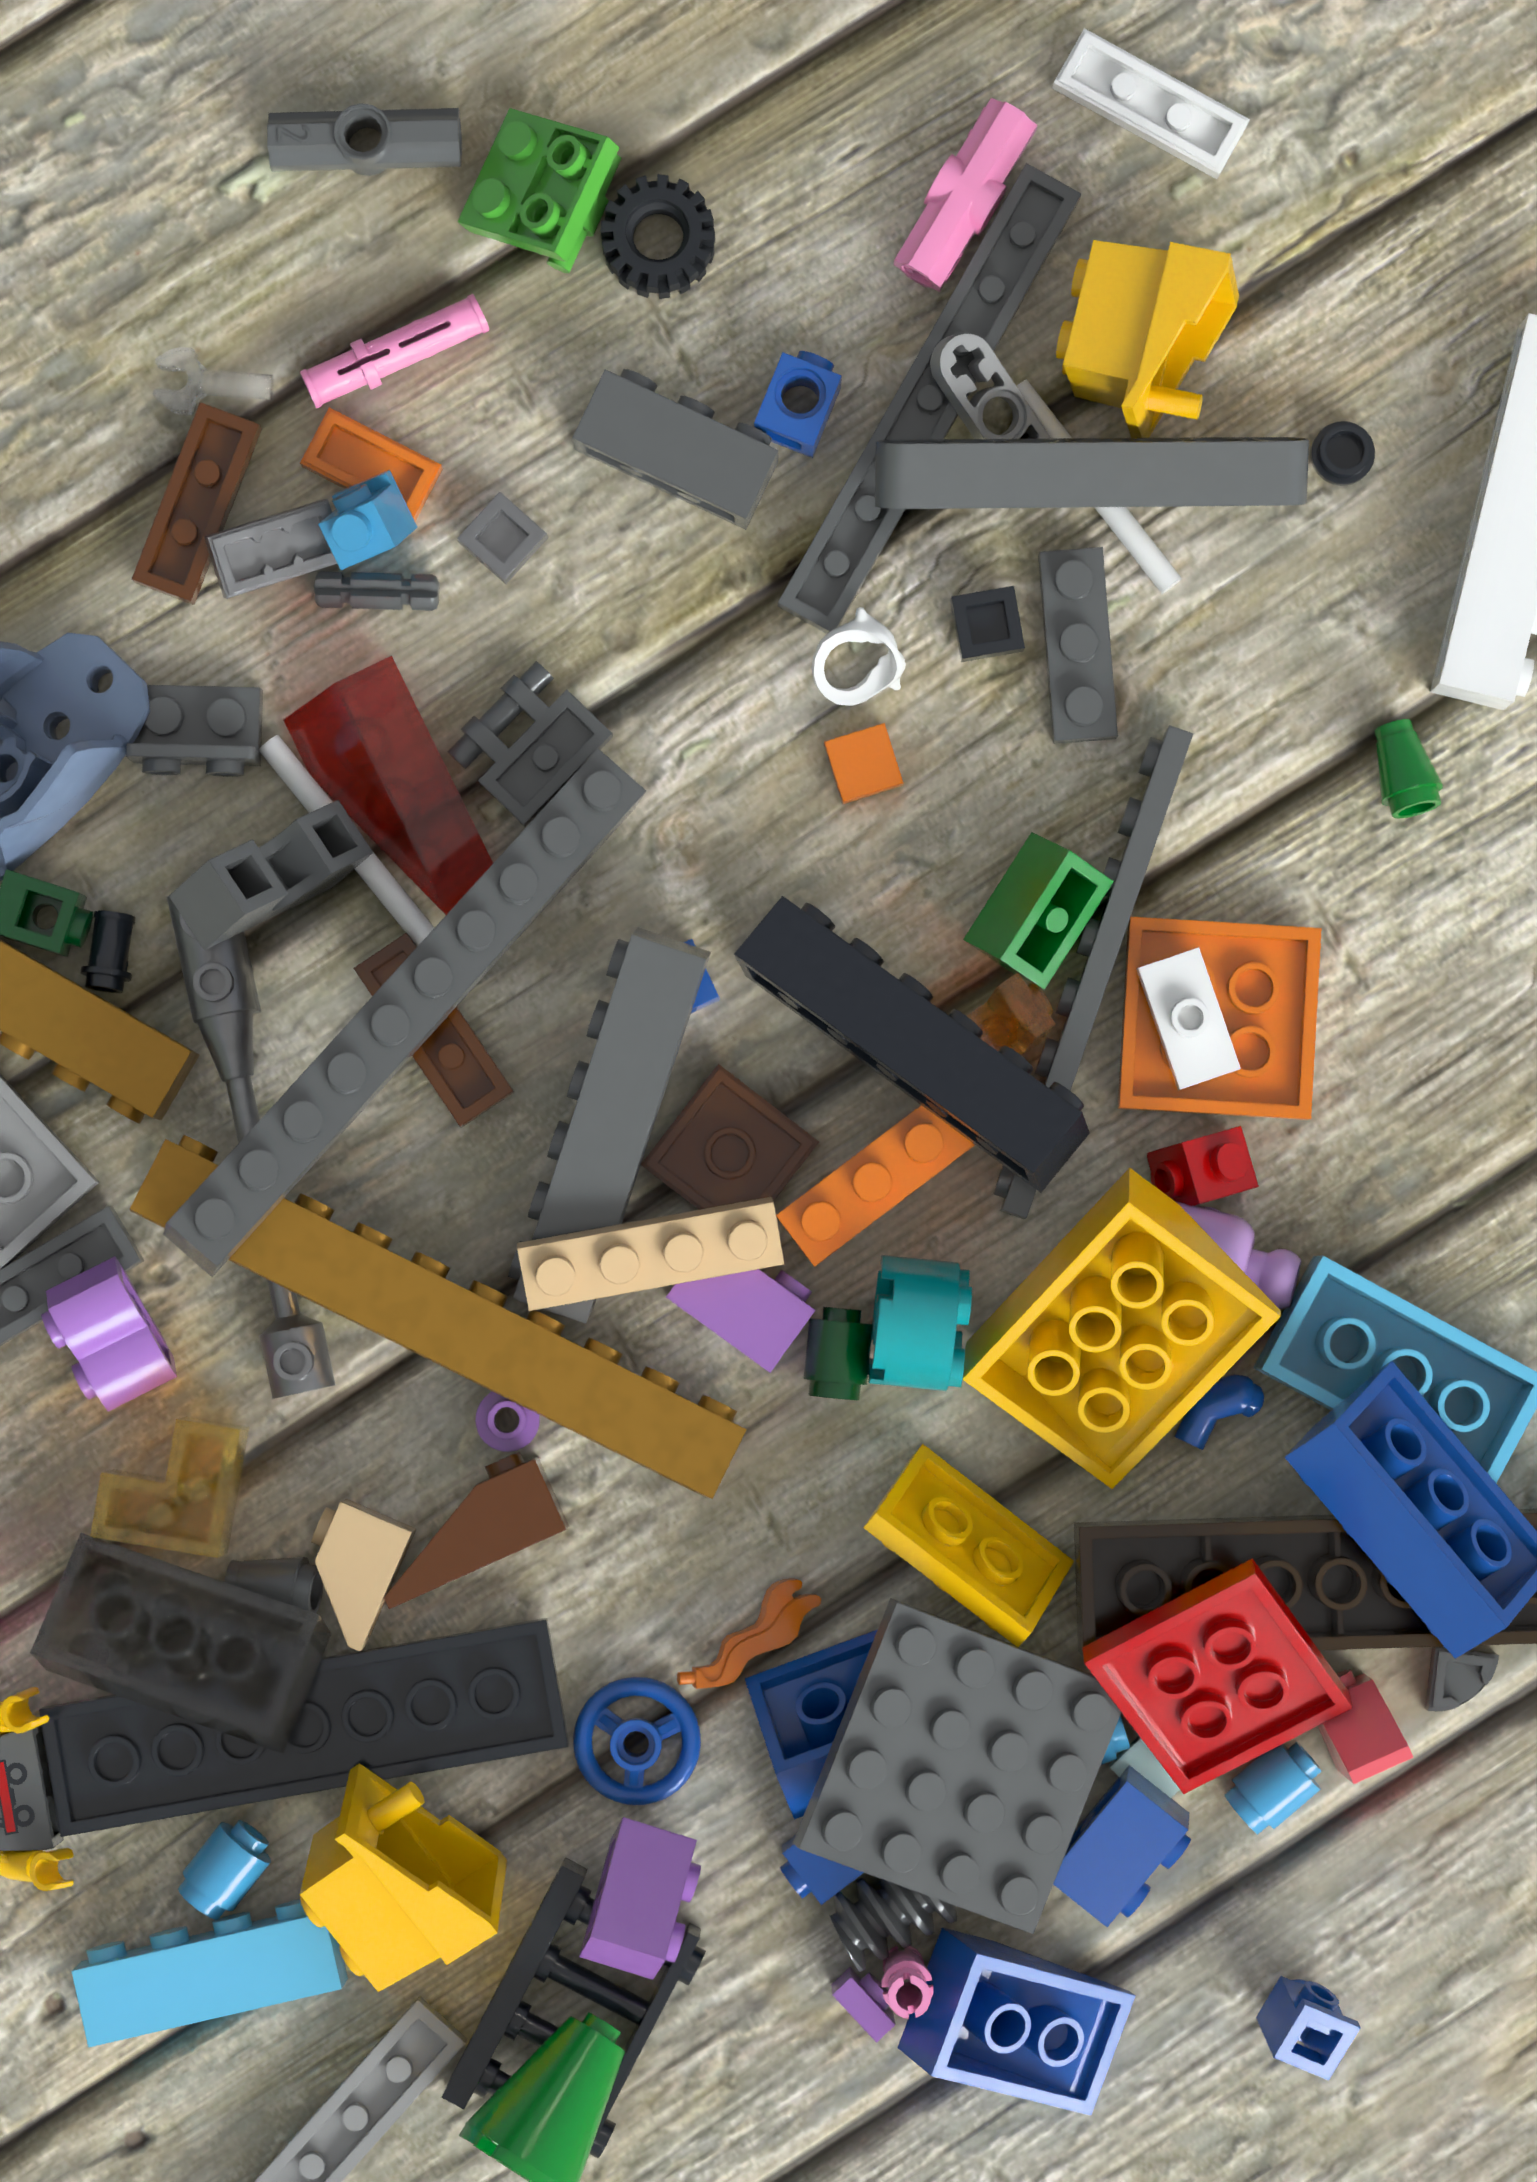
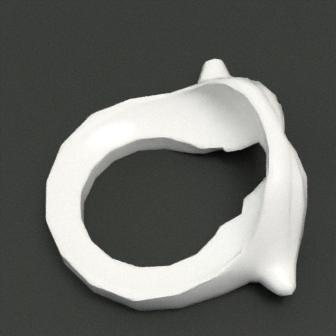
M859 607L856 609L854 620L831 630L819 641L813 655L811 670L813 681L823 696L838 705L854 706L867 701L887 687L899 690L901 688L900 677L906 663L903 655L898 651L893 634L888 628L870 616L864 608ZM847 641L860 643L869 641L870 643H884L889 650L888 654L880 657L878 664L856 686L847 689L836 688L826 680L824 674L825 660L830 651L837 645Z

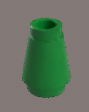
M1396 720L1376 728L1374 732L1377 739L1376 747L1382 805L1389 806L1392 817L1397 819L1417 816L1440 806L1442 802L1438 791L1443 788V784L1416 731H1414L1411 720Z

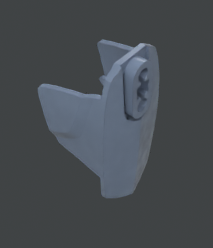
M66 633L38 652L29 651L15 643L0 641V881L3 880L6 869L14 871L54 836L92 798L118 767L126 755V744L135 741L150 713L148 688L145 680L98 636ZM107 673H112L113 682L110 688L105 692L97 693L99 691L98 683L100 678ZM69 719V732L62 739H57L55 733L57 725L61 721Z

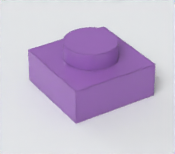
M849 1967L831 1984L832 1995L876 2043L895 2026L894 2014L889 2009L890 2006L885 2002L882 1992L888 1990L885 1987H881V1982L870 1972L861 1979Z

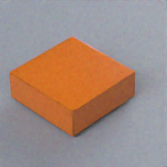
M885 723L824 741V747L842 804L903 786L904 783Z

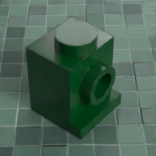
M8 869L5 871L0 886V936L68 957L71 945L80 948L84 945L91 928L93 911L84 909L87 897L79 892ZM53 906L58 913L56 924L49 929H42L37 923V914L43 907Z

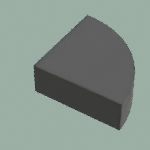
M1432 1647L1425 1709L1435 1712L1452 1710L1472 1699L1492 1679L1496 1671L1499 1655L1469 1650L1455 1659L1445 1647Z

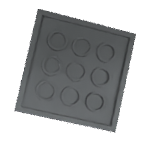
M890 1598L793 1843L803 1851L1034 1934L1116 1728L1121 1711L1092 1674Z

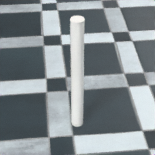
M1027 379L1017 385V388L1051 438H1072ZM1094 507L1161 594L1167 592L1182 579L1127 507Z
M279 735L272 737L260 747V753L309 813L332 803V800ZM373 852L355 870L418 947L434 929V926Z

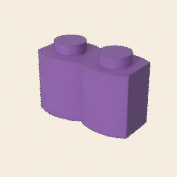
M115 1256L46 1291L49 1311L41 1314L42 1321L55 1346L60 1349L68 1345L79 1361L72 1365V1371L80 1389L88 1400L98 1396L109 1412L177 1377L174 1357L166 1341L145 1309L135 1287Z

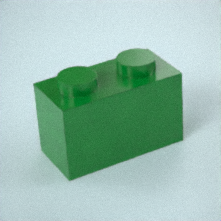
M1031 832L963 940L1008 971L1045 990L1114 881L1069 849Z

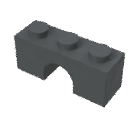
M336 800L296 819L280 834L259 848L252 839L209 859L171 893L169 897L202 948L206 950L332 889L373 854V851L340 801Z

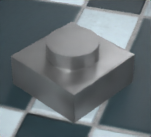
M499 492L457 539L465 549L502 582L507 584L548 539V535L507 497Z

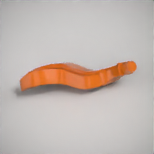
M795 1578L782 1579L773 1583L766 1590L760 1614L755 1624L727 1635L721 1642L717 1658L711 1664L692 1667V1671L678 1672V1685L692 1684L694 1688L701 1689L724 1686L734 1682L750 1659L790 1644L798 1636L804 1616L821 1604L820 1596L811 1593L793 1598L792 1594L802 1588V1582Z

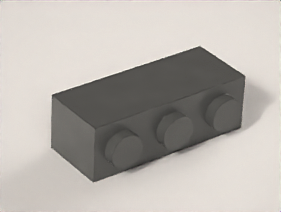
M605 369L572 437L575 450L746 530L778 464V450L769 446L772 438L763 431L745 423L739 422L735 430L712 419L715 414L714 410L690 397L680 396L678 402H674L655 393L657 384L637 372L623 369L619 376Z

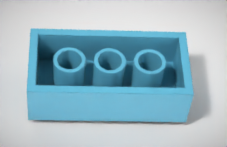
M1313 1256L1294 1291L1290 1307L1285 1308L1253 1368L1332 1411L1383 1366L1393 1361L1495 1483H1497L1537 1409V1372L1329 1258Z

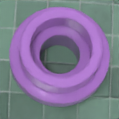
M492 1391L479 1404L475 1422L480 1437L488 1446L499 1451L511 1452L525 1447L534 1439L539 1429L540 1415ZM509 1407L518 1413L519 1425L514 1431L504 1432L497 1427L495 1417L501 1408Z

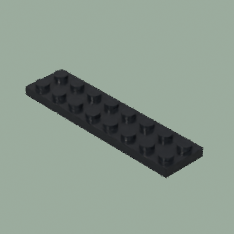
M548 1618L46 1706L39 1709L40 1717L47 1714L49 1716V1721L42 1725L60 1837L346 1787L350 1769L359 1763L383 1780L569 1747Z

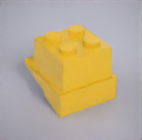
M1093 240L1089 259L1079 258L1076 264L1071 296L1078 298L1074 321H1063L1056 349V358L1063 359L1062 374L1067 375L1074 396L1121 408L1131 438H1149L1164 413L1198 420L1203 395L1178 390L1194 360L1206 361L1237 307L1239 293L1231 254L1170 242L1168 250Z
M359 1763L349 1771L340 1816L313 1835L299 1895L303 1910L311 1922L319 1928L325 1926L339 1943L340 1953L349 1969L357 1976L365 1975L373 1987L380 1992L438 1958H441L448 1965L498 1933L507 1859L500 1850L452 1816L448 1815L440 1820L421 1807L425 1800L415 1783L409 1782L397 1790Z

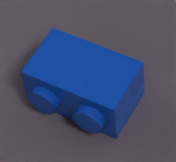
M1129 1765L1075 1829L1053 1885L1106 1927L1111 1924L1119 1913L1128 1918L1148 1895L1151 1887L1145 1882L1156 1868L1161 1864L1166 1869H1169L1188 1847L1191 1838L1186 1835V1832L1189 1829L1190 1813Z

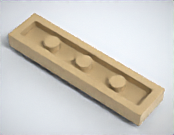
M772 1197L517 1243L529 1311L784 1265Z

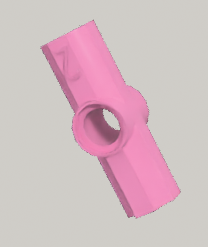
M991 98L986 107L984 106L957 156L951 154L944 163L925 198L924 204L927 206L894 259V266L905 273L908 278L925 288H932L940 292L960 262L963 252L974 234L979 236L985 229L1007 189V186L1004 185L1037 130V124L1031 121L1023 111L1007 102Z

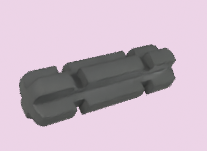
M321 571L317 573L314 583L315 602L321 608H343V603H350L352 609L403 610V605H410L412 610L433 611L437 609L439 604V581L433 574H412L411 579H404L401 573L351 572V577H344L342 572Z

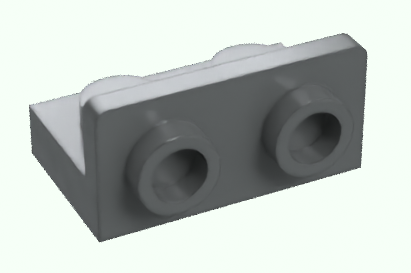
M147 685L150 713L135 741L126 744V757L133 763L142 764V773L151 775L181 774V764L206 765L207 775L238 777L244 776V766H261V753L259 749L262 746L263 690L260 687Z

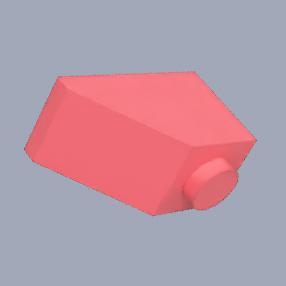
M1351 1669L1336 1673L1350 1692L1353 1708L1318 1726L1336 1769L1349 1781L1356 1784L1414 1758L1373 1679L1364 1673L1354 1677Z

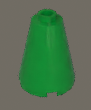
M590 2012L587 2013L582 2022L570 2016L465 2123L459 2136L528 2182H580L625 2053L621 2047L615 2044L621 2032Z

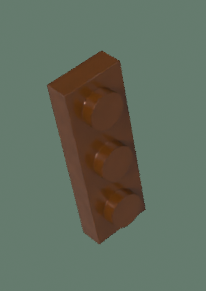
M202 402L199 403L132 576V580L136 584L195 605L212 561L204 536L223 531L262 431L259 424Z
M405 933L353 969L373 996L417 946L410 936ZM457 1006L412 1055L461 1128L514 1093V1090Z

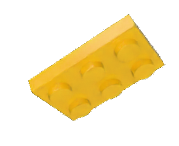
M924 1444L909 1459L863 1527L881 1541L886 1548L903 1558L930 1579L939 1589L948 1593L983 1620L989 1628L1001 1634L1017 1647L1032 1633L1074 1563L1073 1559Z

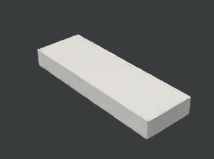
M1085 28L1052 87L1057 92L1215 179H1218L1250 120Z

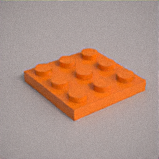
M1130 917L1127 931L1117 1109L1310 1120L1312 1113L1322 928ZM1199 947L1241 1069L1178 1090L1136 969Z

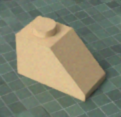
M345 1499L339 1503L336 1511L328 1507L325 1508L311 1543L321 1546L315 1559V1564L347 1645L361 1652L367 1646L386 1602L384 1597L392 1588L416 1528L354 1501Z

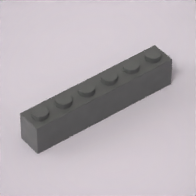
M639 927L633 932L629 942L618 939L606 976L617 979L610 1003L598 1000L587 1031V1037L597 1040L590 1064L578 1061L567 1093V1097L577 1100V1104L570 1124L562 1121L558 1122L549 1147L547 1157L558 1162L551 1183L539 1181L528 1212V1218L538 1221L532 1240L622 1224L711 954L710 951ZM516 1249L508 1277L519 1280L513 1299L527 1303L518 1250ZM597 1299L543 1309L587 1323Z

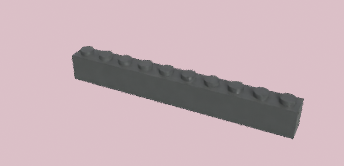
M597 749L169 1219L163 1235L213 1277L631 814L646 790L600 749Z

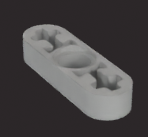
M974 334L951 335L936 345L930 360L933 378L974 439H1019L1025 431L1029 435L1027 439L1051 438L989 344L983 338ZM957 350L959 353L971 351L975 359L968 365L969 371L977 383L988 382L992 379L994 386L980 390L969 401L966 394L977 390V388L966 374H952L950 368L957 361L953 351ZM995 397L1004 399L1010 405L1013 414L1010 427L1000 435L993 434L986 428L982 416L987 402Z

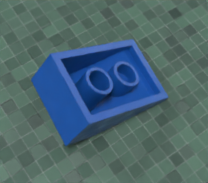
M942 1927L927 1966L932 1976V1981H926V1983L933 1985L930 2005L927 2011L919 2017H915V2013L909 2015L897 2048L933 2077L1091 2116L1136 1995L1123 1988L996 1941Z

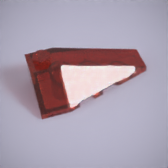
M387 657L332 684L283 719L308 772L319 786L334 801H340L353 821L447 915L489 869L493 861L393 657Z

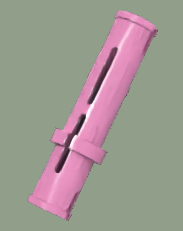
M471 294L466 299L417 319L364 344L362 339L350 343L352 350L308 370H301L300 374L317 409L322 407V404L367 384L370 390L382 385L380 378L420 360L429 358L482 332L484 334L489 331V327L474 294Z
M898 1946L889 1950V1958L883 1960L884 1975L881 1987H888V1991L882 1992L884 2000L894 2013L902 2018L909 2019L908 2013H915V2017H919L927 2011L933 1995V1985L926 1983V1981H932L930 1971L924 1966L922 1955L916 1948L909 1946L901 1951H898Z

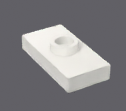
M1199 947L1136 969L1178 1090L1241 1069Z

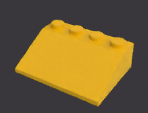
M1129 1167L966 1342L963 1380L1109 1488L1113 1489L1281 1317V1311L1178 1203Z

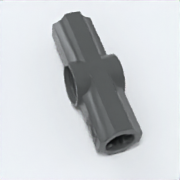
M360 103L351 105L344 111L269 113L267 146L270 169L272 172L352 170L359 175L372 176L380 174L386 169L461 167L462 131L459 108L380 110L373 105ZM371 128L382 134L380 142L371 151L359 152L349 147L353 134L360 129Z

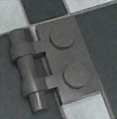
M537 661L520 678L513 675L500 688L504 694L480 719L473 716L461 728L464 735L448 751L464 769L482 752L495 763L478 781L524 827L550 802L597 749L601 750L613 737V733L568 690L548 707L538 695L554 678ZM523 711L534 723L508 748L498 736Z

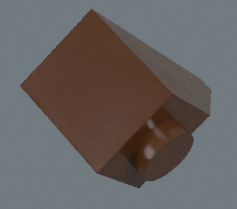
M520 1451L485 1466L489 1479L478 1483L386 1594L384 1599L389 1609L567 1530L569 1524L539 1457L524 1462Z

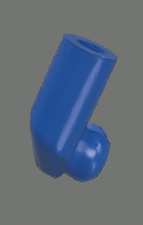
M1233 1374L1220 1378L1184 1415L1174 1437L1203 1450L1218 1419L1237 1414L1251 1417L1260 1411L1264 1403L1262 1388L1253 1383L1249 1377Z

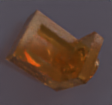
M1018 972L997 986L986 1003L967 1015L983 1031L980 1039L997 1051L1003 1045H1006L1021 1056L1040 1044L1056 1025L1051 1018L1053 1009L1046 995L1034 983L1027 985Z

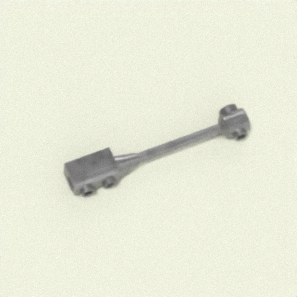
M168 896L167 901L193 1023L198 1024L222 1082H226L239 1144L260 1120L251 1076L254 1075L253 1014L261 1012L245 932L243 931L204 950ZM267 1279L275 1321L259 1337L272 1399L335 1386L323 1323L301 1314L296 1293Z

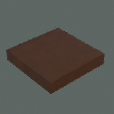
M718 1064L644 1159L641 1166L698 1210L772 1197L774 1201L819 1141Z

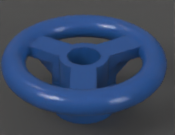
M628 1677L603 1686L584 1704L574 1727L573 1748L575 1759L582 1775L597 1792L618 1803L648 1805L673 1795L690 1778L700 1755L701 1734L693 1709L678 1691L655 1679ZM643 1696L662 1703L672 1713L651 1723L643 1718L624 1720L607 1707L626 1697ZM595 1725L611 1735V1755L615 1762L625 1769L624 1784L609 1777L599 1766L595 1758L592 1746ZM639 1731L645 1734L649 1741L648 1748L642 1753L630 1752L624 1742L625 1737L629 1733ZM681 1732L682 1746L675 1766L662 1779L643 1786L644 1770L651 1767L659 1758L662 1740Z

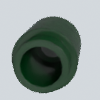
M823 1307L822 1319H809L804 1379L810 1380L809 1396L860 1400L861 1385L868 1384L873 1324L860 1323L862 1310Z

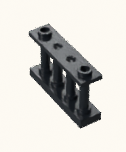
M565 1857L454 2069L441 2098L465 2109L473 2093L482 2098H485L487 2093L493 2095L511 2077V2075L500 2070L501 2062L491 2058L502 2036L504 2035L514 2041L518 2035L540 2047L559 2028L529 2012L532 2005L522 2001L533 1978L543 1983L549 1978L636 2024L624 2048L625 2053L590 2151V2155L599 2159L616 2126V2123L607 2119L609 2112L677 1981L686 1985L690 1984L706 1950L696 1946L700 1939L701 1928L689 1923L675 1962L665 1960L663 1965L666 1966V1969L649 2001L560 1955L562 1948L551 1942L562 1921L564 1920L575 1925L578 1920L588 1925L594 1899L589 1897L592 1890L581 1885L588 1869Z

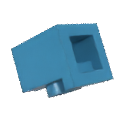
M390 470L335 493L332 496V502L336 509L318 524L340 570L395 548L417 528L415 520Z

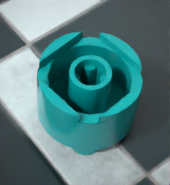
M881 1255V1271H878L872 1319V1340L875 1348L873 1359L870 1358L868 1382L870 1384L947 1391L948 1386L961 1387L965 1349H962L963 1332L957 1331L956 1326L957 1324H969L972 1303V1286H969L970 1270L960 1269V1265L957 1262Z

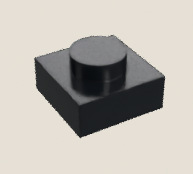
M1014 586L951 596L950 602L961 662L1024 652L1025 645Z

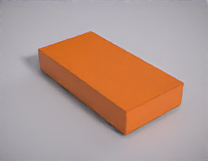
M330 407L300 462L303 468L344 489L390 470L415 522L443 470L441 464Z

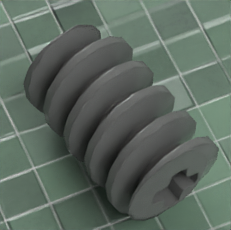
M860 1878L856 1881L858 1901L853 1903L841 1891L834 1895L836 1913L830 1915V1918L847 1953L861 1973L866 1970L864 1949L868 1948L880 1960H885L889 1958L888 1936H891L903 1948H907L912 1945L910 1931L912 1923L926 1936H930L935 1933L932 1913L936 1911L948 1923L952 1924L957 1921L956 1906L880 1879L881 1889L876 1891L863 1878Z

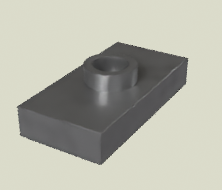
M322 499L204 536L223 598L228 599L337 564L318 525L332 513L328 499Z

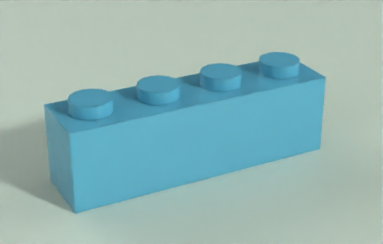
M300 1899L275 1906L277 1916L252 1921L250 1912H242L213 1920L214 1930L189 1936L187 1926L150 1935L151 1945L126 1951L124 1941L106 1943L86 1950L88 1960L81 1961L71 1971L88 2048L340 1990L348 1980V1976L340 1953L339 1943L325 1926L319 1928L311 1922L303 1910Z

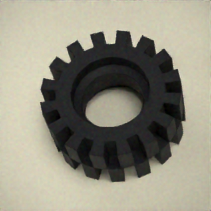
M657 174V181L647 182L646 175L636 178L635 186L629 189L625 184L617 190L618 198L614 202L609 200L605 208L606 216L604 220H601L600 232L607 266L612 274L615 273L618 276L619 283L627 290L630 286L637 289V295L648 298L649 292L659 293V299L670 298V292L678 289L680 294L687 292L691 289L690 283L695 279L700 282L706 275V266L708 263H712L714 244L716 243L711 209H707L705 198L700 192L697 191L694 194L690 191L689 183L680 178L677 184L669 182L668 175ZM655 214L667 215L673 218L680 225L683 232V241L678 251L672 256L661 260L650 259L642 255L633 241L637 225L644 218Z

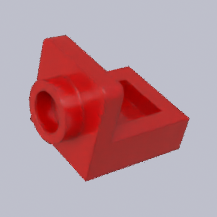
M1241 1126L1147 1153V1161L1151 1171V1184L1175 1202L1195 1206L1259 1187Z

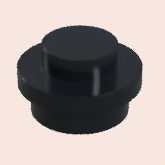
M1347 421L1335 422L1324 427L1314 439L1311 447V462L1316 473L1326 482L1338 486L1352 485L1363 479L1370 471L1375 459L1374 443L1368 432L1361 426Z

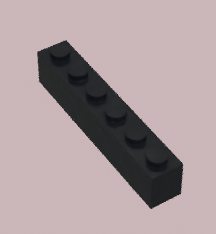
M782 896L734 953L745 976L1042 1193L1090 1134L1083 1112H1081L1084 1108L1082 1101L1063 1085L1053 1082L1048 1088L1030 1075L1034 1070L1033 1067L1012 1048L1003 1045L997 1051L980 1039L983 1031L962 1012L953 1009L947 1015L930 1002L933 999L930 991L912 976L903 973L897 979L881 967L884 963L882 957L868 944L858 938H854L849 944L832 932L835 928L834 923L818 908L806 902L800 909Z

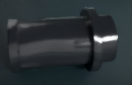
M94 911L93 918L95 921L88 966L81 967L80 973L86 976L85 987L88 989L109 993H123L124 982H129L132 979V974L127 972L132 929L136 918L135 916L120 912Z

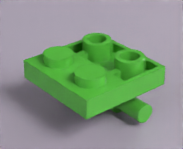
M509 108L457 222L471 233L548 256V265L569 274L586 236H594L609 202L605 194L622 159L617 155L620 147L607 136Z

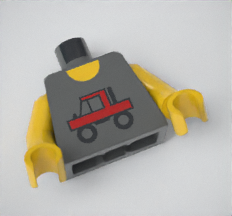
M30 1687L0 1702V1875L11 1880L33 1882L34 1886L39 1890L50 1891L73 1886V1879L65 1880L60 1876L58 1861L73 1858L74 1853L70 1848L43 1851L56 1847L64 1840V1837H60L42 1725L49 1721V1716L47 1714L39 1718L30 1711L29 1698L40 1693L37 1687Z

